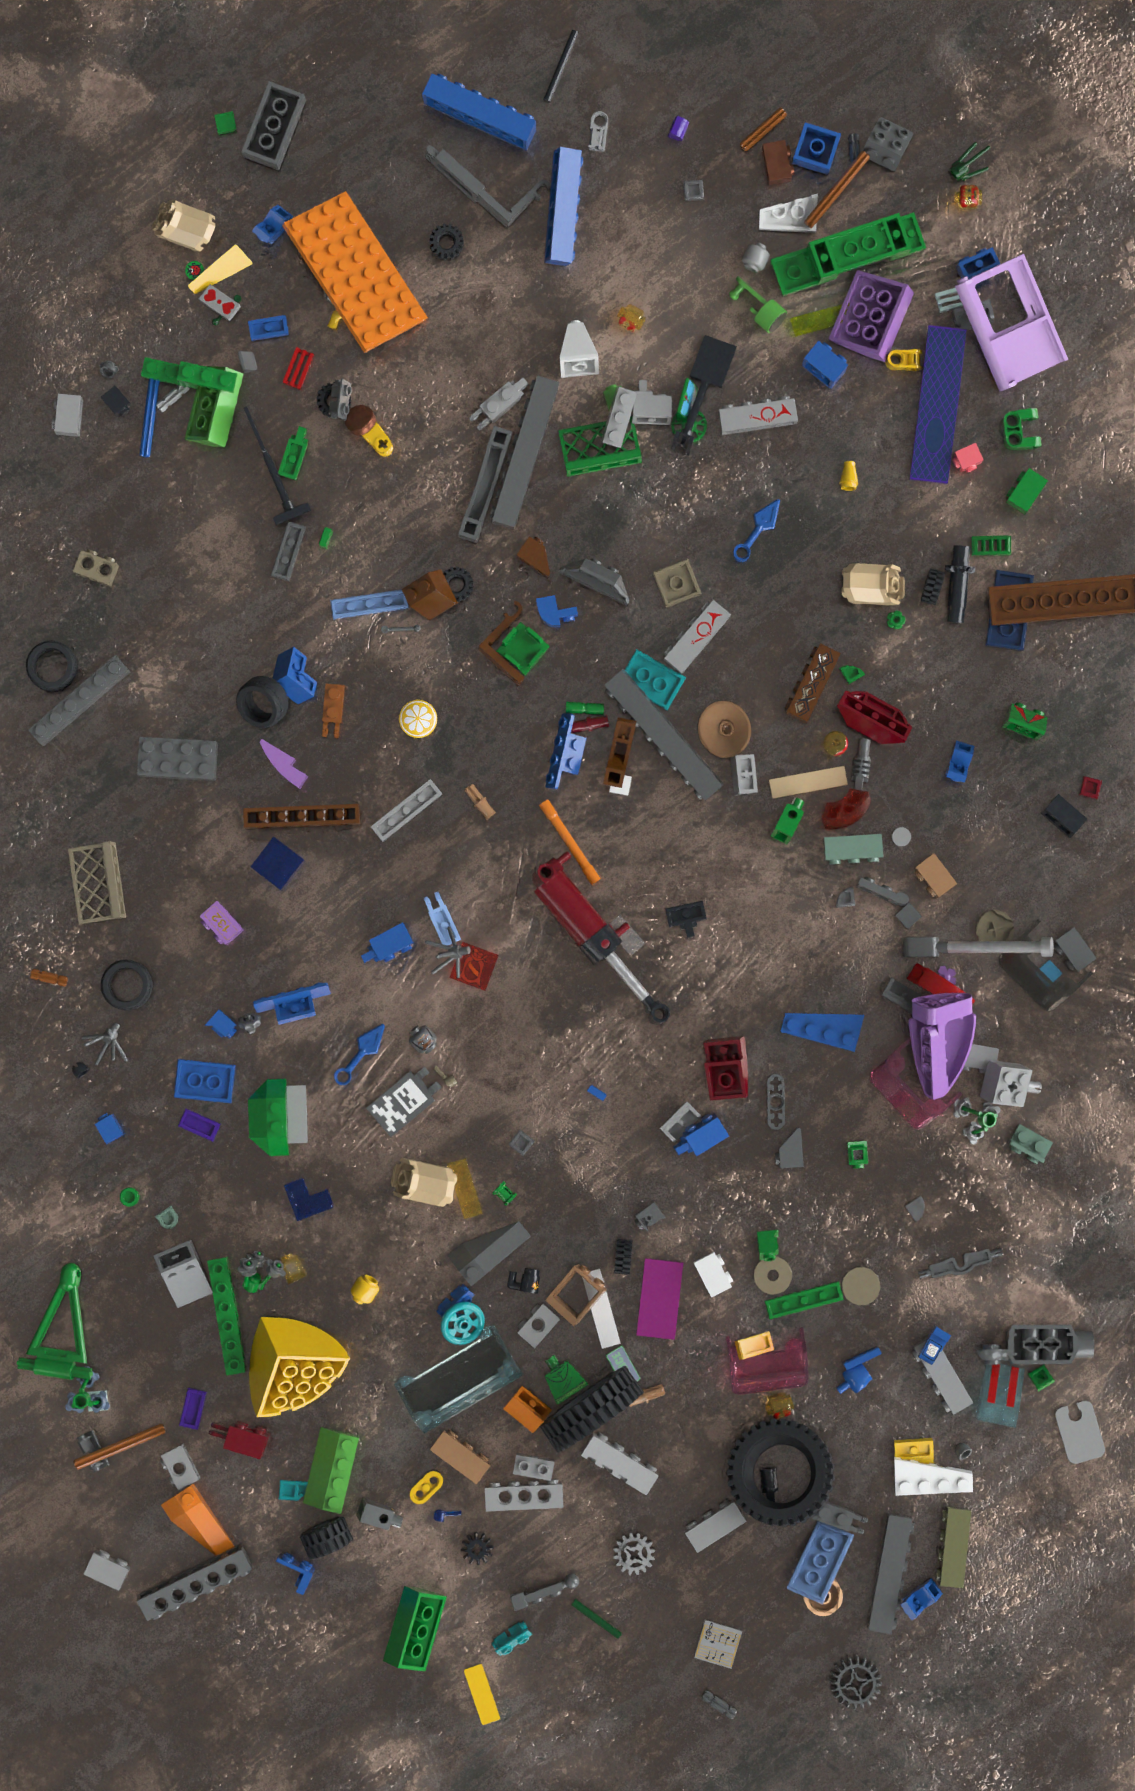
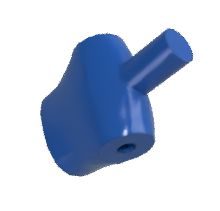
M861 1363L842 1373L845 1382L836 1387L840 1394L848 1388L857 1393L867 1386L872 1377Z

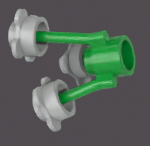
M964 1097L962 1100L955 1099L953 1102L955 1110L953 1115L958 1118L960 1115L968 1116L970 1113L978 1116L979 1125L976 1122H970L969 1127L963 1129V1135L967 1136L970 1144H976L977 1140L984 1136L983 1131L987 1132L988 1128L996 1124L998 1113H1000L999 1106H993L990 1102L986 1101L983 1103L982 1111H976L972 1109L970 1100L967 1097Z

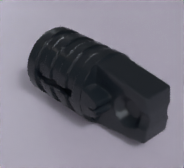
M763 1467L759 1469L762 1483L761 1493H766L767 1499L775 1502L774 1492H779L777 1467Z

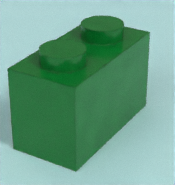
M1030 468L1026 472H1021L1017 478V481H1019L1016 488L1012 486L1006 495L1008 497L1006 503L1024 515L1048 482L1047 479Z

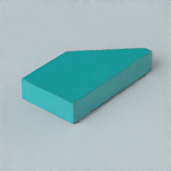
M280 1479L279 1500L298 1501L305 1495L308 1481Z

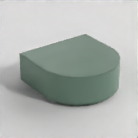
M172 1206L155 1216L159 1224L166 1229L173 1228L178 1223V1215Z

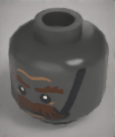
M417 1025L409 1032L411 1035L409 1043L418 1053L428 1054L436 1047L437 1036L428 1026L423 1025L419 1027Z

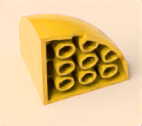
M261 1317L253 1339L249 1366L250 1394L256 1417L281 1415L282 1411L289 1409L294 1411L323 1395L332 1387L331 1383L336 1377L339 1378L348 1364L350 1358L343 1346L328 1333L310 1324L287 1318Z

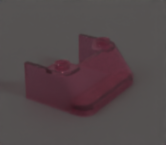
M908 1037L870 1072L869 1079L912 1128L922 1129L941 1115L963 1094L956 1092L945 1103L940 1098L934 1100L929 1098L925 1103L920 1100L898 1075L905 1068V1060L899 1052L911 1042L910 1037Z
M803 1327L799 1328L800 1339L789 1340L785 1344V1350L766 1352L743 1360H739L736 1346L731 1347L730 1336H727L726 1344L732 1392L741 1395L798 1388L807 1385L809 1382L808 1358Z

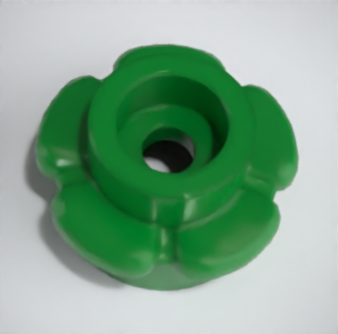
M896 610L887 615V624L890 628L900 629L905 624L906 619L902 612Z

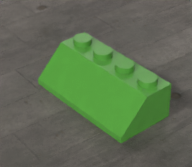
M206 366L237 373L234 393L198 386L185 440L213 447H225L233 420L234 409L237 404L239 389L242 384L243 373L228 367Z
M324 1427L320 1428L303 1500L304 1504L325 1511L342 1513L359 1440L358 1435Z

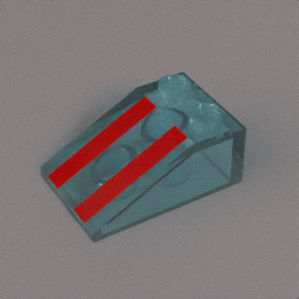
M1004 1364L985 1366L975 1416L977 1420L1016 1428L1025 1369Z

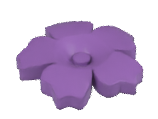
M940 966L938 970L939 975L955 985L956 978L953 977L956 975L955 969L949 968L947 970L945 966Z

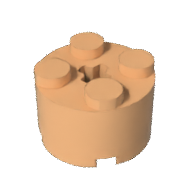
M834 1579L823 1605L804 1596L803 1600L807 1608L814 1614L828 1616L841 1606L843 1593L840 1585Z

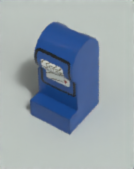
M934 1325L918 1357L932 1365L945 1344L949 1341L951 1335Z

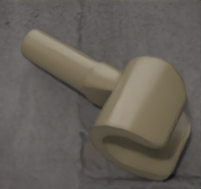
M437 1066L434 1067L433 1070L442 1077L448 1087L458 1084L453 1074L447 1077Z

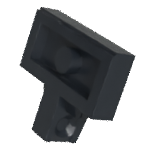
M703 901L665 908L669 928L680 926V930L685 929L687 939L695 937L693 927H697V922L707 920Z

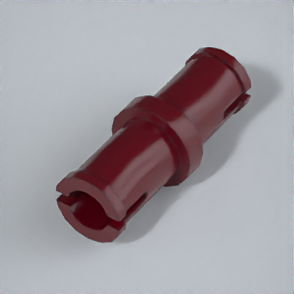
M589 716L584 720L574 721L571 733L574 734L587 730L592 732L593 729L609 727L608 716L594 718Z

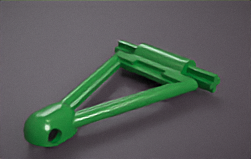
M67 1263L62 1267L59 1285L26 1352L27 1355H34L37 1358L19 1357L16 1364L18 1365L17 1369L33 1371L35 1375L73 1380L74 1377L91 1380V1376H93L92 1368L80 1367L75 1364L76 1362L87 1364L78 1295L81 1270L75 1263ZM66 1291L69 1293L76 1352L40 1347Z

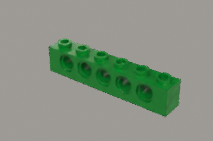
M229 1257L210 1259L207 1263L226 1376L245 1373L248 1370Z

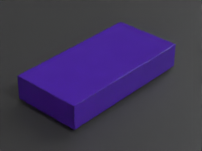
M186 1108L178 1124L179 1127L212 1142L221 1125Z
M188 1387L179 1426L195 1430L199 1429L207 1391Z

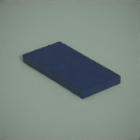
M996 570L994 586L1033 583L1034 575ZM989 614L985 646L1024 651L1027 623L991 626Z

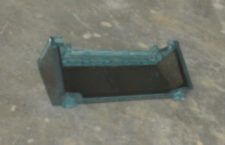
M494 1325L484 1328L478 1341L415 1378L403 1376L394 1384L414 1423L424 1434L524 1375Z

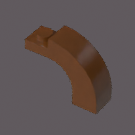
M617 718L603 784L622 788L637 721Z

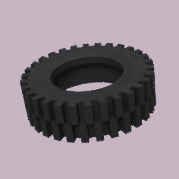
M623 1366L563 1405L541 1423L539 1427L556 1452L559 1453L590 1435L603 1424H606L610 1419L617 1416L618 1413L636 1401L644 1392L628 1368Z
M770 1419V1422H759L760 1425H753L748 1433L745 1431L742 1434L743 1438L741 1440L737 1439L735 1442L736 1448L730 1452L732 1457L728 1459L727 1463L729 1465V1470H727V1476H729L728 1486L732 1490L730 1492L743 1511L759 1522L775 1527L796 1526L799 1522L804 1523L809 1517L813 1518L818 1510L821 1511L824 1506L822 1505L825 1501L828 1502L830 1498L828 1496L829 1492L833 1490L832 1481H835V1476L833 1475L835 1468L832 1464L833 1459L828 1451L829 1449L815 1432L796 1421ZM777 1445H788L800 1450L807 1458L811 1470V1478L806 1491L799 1498L787 1503H777L768 1500L759 1492L754 1481V1468L758 1458L767 1449Z

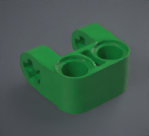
M1037 408L1021 409L1005 414L1002 419V433L1004 445L1007 449L1029 450L1042 447L1041 437L1023 438L1021 422L1039 419ZM1009 417L1014 418L1016 425H1008L1006 419ZM1015 436L1018 439V444H1011L1009 437Z

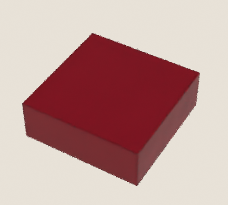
M1083 776L1079 795L1098 799L1102 780Z

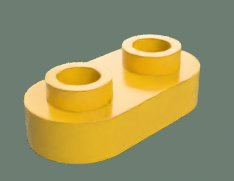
M434 1470L429 1471L412 1487L410 1498L415 1504L425 1503L441 1488L443 1484L441 1473ZM436 1477L437 1483H431L430 1478ZM418 1490H421L423 1492L422 1497H418L416 1495V1492Z

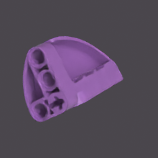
M940 993L912 999V1017L908 1020L912 1051L924 1094L930 1099H938L948 1093L962 1072L969 1056L974 1039L976 1015L972 1011V995L968 993Z

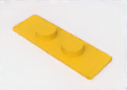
M478 1664L465 1669L464 1673L482 1725L499 1720L500 1715L483 1665Z

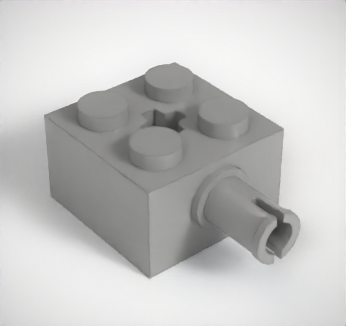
M989 1060L980 1097L992 1104L1024 1107L1027 1092L1038 1094L1041 1090L1035 1088H1042L1038 1081H1030L1033 1070L1021 1064Z

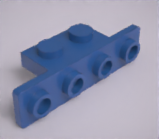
M563 713L559 719V729L554 740L555 746L550 758L549 773L546 776V788L558 789L562 771L573 775H578L586 738L571 734L574 714Z
M327 982L316 983L313 986L300 987L287 993L281 992L275 996L261 997L253 1001L256 1013L275 1009L278 1024L281 1025L316 1016L313 999L330 995L331 992Z

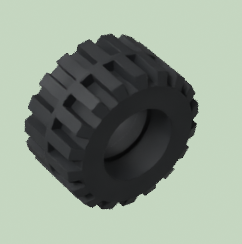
M335 1517L306 1530L301 1534L300 1540L308 1558L317 1559L347 1546L353 1540V1536L345 1518Z

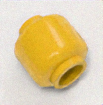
M370 1275L359 1276L350 1290L353 1300L358 1304L371 1303L379 1291L377 1280Z

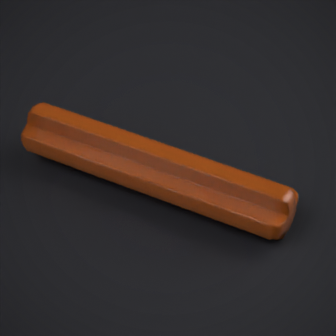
M777 109L740 143L741 148L744 151H748L786 117L784 109Z

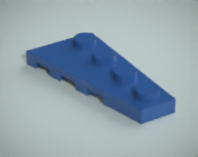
M785 1013L780 1032L855 1052L864 1015Z

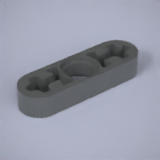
M773 1074L767 1079V1124L774 1130L781 1129L785 1124V1084L783 1077L779 1074ZM774 1077L781 1081V1085L777 1086V1091L781 1090L782 1094L774 1093L770 1095V1090L774 1091V1085H770V1081H773ZM774 1096H778L781 1099V1105L777 1108L772 1107L770 1104V1100ZM770 1109L775 1111L782 1109V1114L778 1113V1119H781L778 1127H774V1124L771 1123V1119H774V1113L770 1114Z

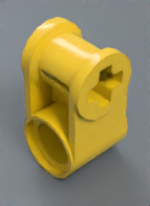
M893 350L887 356L885 364L890 370L920 371L922 370L920 361L922 350ZM890 357H898L899 364H893Z
M377 422L368 433L362 435L380 456L386 457L393 452L391 440ZM383 443L384 445H387V448H381L380 445Z

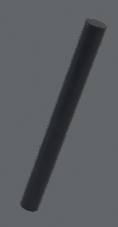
M572 30L546 91L543 99L546 102H551L579 32Z

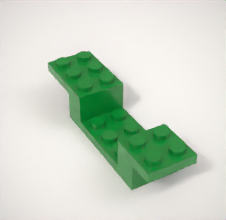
M913 212L901 217L897 213L808 243L807 248L770 260L783 297L835 280L838 274L886 258H889V261H893L926 250V245L915 213Z

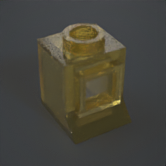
M290 1253L281 1258L288 1285L307 1276L298 1254L293 1256Z

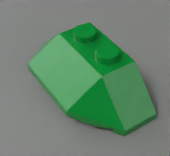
M287 1078L267 1079L248 1098L249 1138L269 1156L289 1155Z

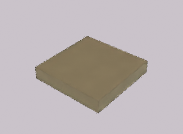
M688 559L652 572L666 608L702 595Z

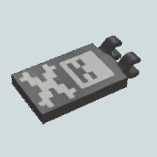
M423 1067L415 1075L411 1071L366 1108L390 1137L394 1136L435 1101L432 1095L442 1088L438 1082H435L428 1088L421 1080L430 1073L426 1067Z

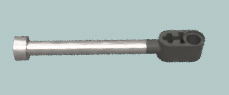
M938 937L903 938V957H939V953H1041L1042 957H1052L1054 949L1052 937H1042L1041 941H939Z

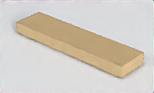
M844 766L769 780L772 799L848 785Z

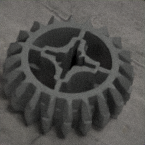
M849 1656L847 1657L849 1663L845 1664L842 1659L840 1660L842 1667L834 1666L838 1673L831 1672V1675L836 1677V1679L829 1680L831 1684H835L830 1687V1690L837 1691L833 1694V1697H840L838 1700L839 1704L846 1701V1708L852 1703L853 1709L857 1708V1704H860L861 1709H863V1702L866 1701L867 1705L870 1706V1698L875 1701L877 1700L873 1693L880 1694L881 1692L876 1688V1686H882V1682L876 1681L881 1678V1674H875L878 1671L877 1667L871 1669L873 1666L872 1661L866 1665L867 1659L865 1657L859 1662V1657L855 1656V1662H852ZM855 1667L866 1670L870 1676H859L856 1673ZM849 1669L850 1677L843 1681V1683H840L842 1675ZM853 1674L855 1675L858 1681H861L860 1683H858L859 1686H857L858 1691L854 1684H851V1682H853L854 1679ZM871 1682L870 1689L862 1696V1687ZM842 1689L854 1690L856 1698L847 1696L842 1692Z

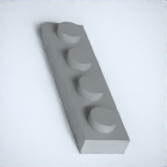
M430 779L373 824L371 828L381 841L384 842L443 794Z

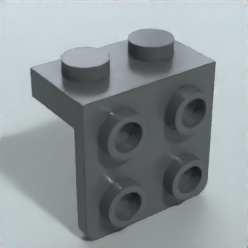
M879 118L863 151L870 156L869 160L895 172L913 133L887 119Z

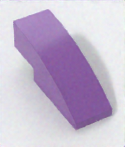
M261 739L260 744L273 766L291 784L301 789L308 776L293 767L296 760Z

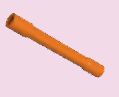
M547 799L539 807L555 827L582 868L590 884H595L601 879L589 863L559 818L557 811L549 799Z

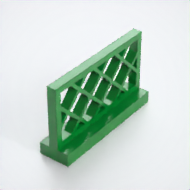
M632 416L629 419L631 429L628 434L625 433L622 446L629 439L635 444V449L627 450L621 446V448L617 447L615 452L610 454L604 451L607 444L604 443L601 448L593 444L597 436L602 438L603 434L600 432L605 427L606 421L558 430L567 477L642 463L635 424H632ZM590 430L595 433L590 441L582 437L584 431ZM572 434L576 438L570 445L564 441L563 435ZM579 439L587 443L582 452L574 447ZM590 446L599 451L594 457H589L585 454ZM571 450L580 454L577 460L568 461L567 455Z

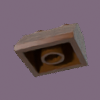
M441 569L428 572L401 589L409 606L428 620H432L458 603Z

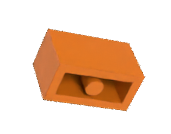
M523 1386L518 1389L503 1408L532 1433L537 1430L552 1411V1409Z

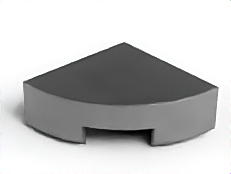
M849 887L840 893L836 901V908L855 906L853 887Z
M921 1195L905 1206L915 1222L924 1213V1200Z

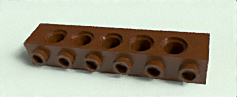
M359 804L243 808L245 829L361 825Z

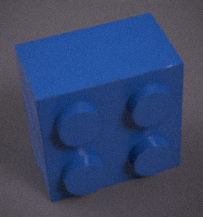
M805 122L792 164L828 175L841 133Z
M818 341L804 357L802 366L828 388L832 389L846 372L848 367L847 360L840 354H834L831 351L832 348L827 343Z

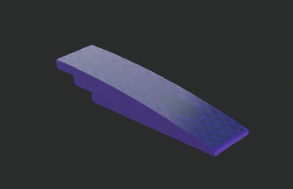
M928 325L910 480L948 484L967 329Z

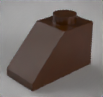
M529 536L516 556L548 579L550 577L546 549L543 546L544 542L537 537L531 538Z

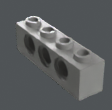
M558 1479L547 1480V1483H539V1480L527 1481V1484H520V1481H510L508 1485H500V1482H490L489 1486H485L486 1512L563 1508L562 1482L558 1483ZM541 1489H546L549 1492V1496L546 1499H541L538 1496V1492ZM526 1490L530 1496L528 1499L522 1500L519 1498V1492ZM502 1491H507L510 1494V1499L503 1501L500 1499L499 1494Z

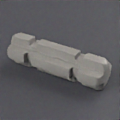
M177 385V388L171 390L163 397V400L156 403L157 408L164 412L168 405L171 406L182 397L181 394L189 391V387Z

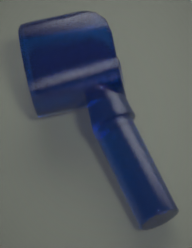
M438 1509L435 1511L434 1520L444 1522L445 1516H461L462 1513L461 1511L449 1512Z

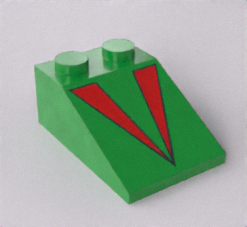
M1018 702L1011 704L1001 727L1034 740H1038L1045 735L1048 717H1045L1042 711L1036 709L1030 711L1026 709V705Z

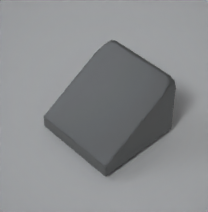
M238 352L243 373L246 374L258 369L253 352Z

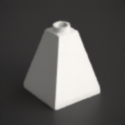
M578 320L571 321L567 325L560 354L561 378L599 374L598 353L584 323Z

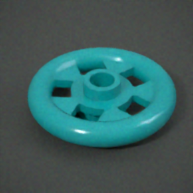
M460 1302L451 1306L444 1313L441 1320L443 1337L455 1345H464L474 1341L484 1328V1314L479 1306L471 1302ZM460 1310L464 1311V1314H459L456 1316V1312ZM474 1312L476 1318L472 1320L469 1315ZM449 1321H454L453 1328H448ZM472 1325L475 1326V1329L469 1333L468 1331ZM455 1333H462V1336L455 1337Z

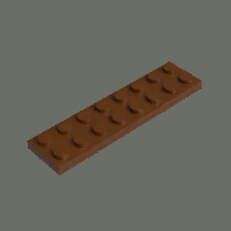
M1135 574L987 588L991 626L1135 613Z

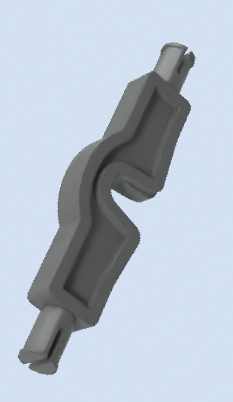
M999 1248L992 1251L984 1249L964 1253L962 1255L964 1261L962 1267H958L955 1258L951 1257L929 1265V1269L918 1271V1275H920V1279L929 1276L937 1278L947 1274L963 1275L970 1272L975 1266L992 1262V1258L1003 1256V1252Z

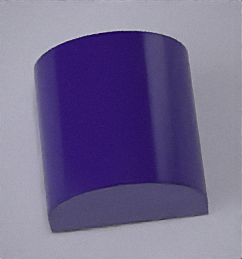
M677 115L667 136L674 140L682 141L689 121Z

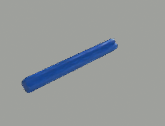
M153 379L148 381L139 453L141 457H150L159 389V381Z

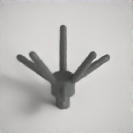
M447 927L453 946L428 940L425 941L428 945L448 950L438 953L436 955L437 959L450 957L432 970L431 974H435L452 960L456 959V977L459 978L460 958L463 955L470 954L471 951L469 946L461 947L457 945L451 927Z
M113 1023L111 1028H107L103 1034L81 1037L82 1040L92 1039L84 1043L85 1047L101 1039L105 1041L95 1061V1065L99 1064L108 1044H111V1060H115L116 1046L124 1061H128L116 1040L118 1036L117 1031L120 1027L119 1024Z

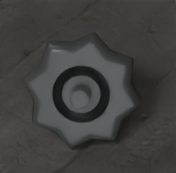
M254 1013L244 1014L238 1019V1026L246 1030L247 1033L252 1034L261 1025V1017Z

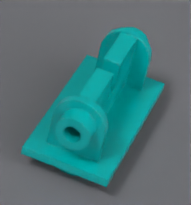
M524 1621L518 1622L508 1629L511 1634L510 1637L507 1636L506 1632H503L493 1639L494 1641L491 1644L496 1649L495 1652L498 1655L509 1654L513 1647L518 1644H524L533 1635L527 1629L528 1627Z

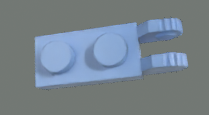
M435 892V898L440 907L433 910L432 903L427 896L424 897V901L442 944L448 946L452 944L447 927H451L456 942L460 941L461 938L446 904L444 905L439 892Z

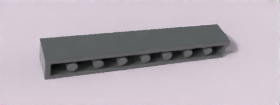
M538 375L536 380H532L529 390L532 391L531 398L526 399L524 405L526 414L525 417L521 416L518 427H521L519 435L515 434L512 444L515 445L513 453H509L507 463L510 465L508 471L504 470L501 481L504 484L502 489L499 488L496 494L497 506H493L490 517L493 518V524L515 529L559 389V382Z
M624 669L605 684L607 688L605 690L612 699L615 697L619 701V708L624 713L628 712L632 716L630 720L637 721L636 727L640 726L645 731L643 735L648 741L651 742L653 740L657 745L656 750L662 756H667L670 760L668 762L675 771L678 769L681 772L682 780L687 785L691 784L695 788L693 792L700 800L703 798L706 801L724 785Z

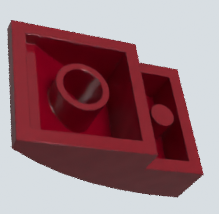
M744 1036L706 1040L704 1042L706 1056L704 1066L710 1101L747 1098L748 1066Z

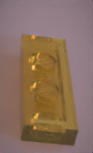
M466 1158L447 1164L448 1168H451L452 1172L457 1175V1182L454 1188L464 1219L483 1214Z

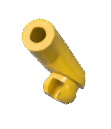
M337 310L333 311L327 325L335 330L340 319H342Z

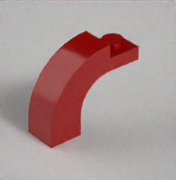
M916 963L906 978L930 994L965 993L939 974Z

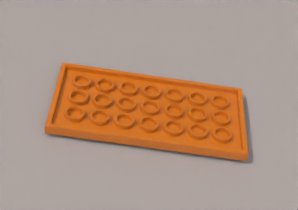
M346 191L284 222L282 225L364 353L426 321L428 318Z

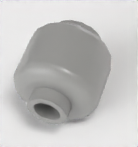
M756 243V245L750 244L742 257L744 267L755 273L762 271L770 258V254L766 250L767 247L761 243Z

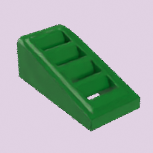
M1010 535L971 537V556L1011 555ZM978 541H981V551H978ZM986 541H989V551H985ZM993 541H997V551H993ZM1001 541H1005V550L1001 551Z

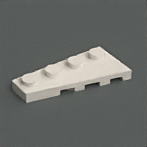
M894 1457L896 1496L973 1492V1475L970 1470L948 1466L945 1468L937 1466V1464L918 1463L915 1460L907 1461Z

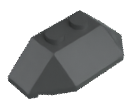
M586 558L560 567V574L628 606L630 600L622 577L618 574L619 571L611 566L605 568L601 566L600 561L591 558V560Z

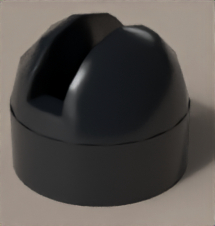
M77 1062V1067L72 1066V1072L77 1079L83 1077L89 1071V1068L83 1062Z

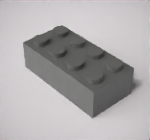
M268 82L242 149L244 158L276 170L280 169L306 102L304 94L273 82Z
M139 737L137 775L139 777L216 781L218 742Z

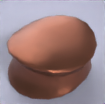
M356 405L349 409L345 425L353 435H364L374 427L376 416L370 407Z

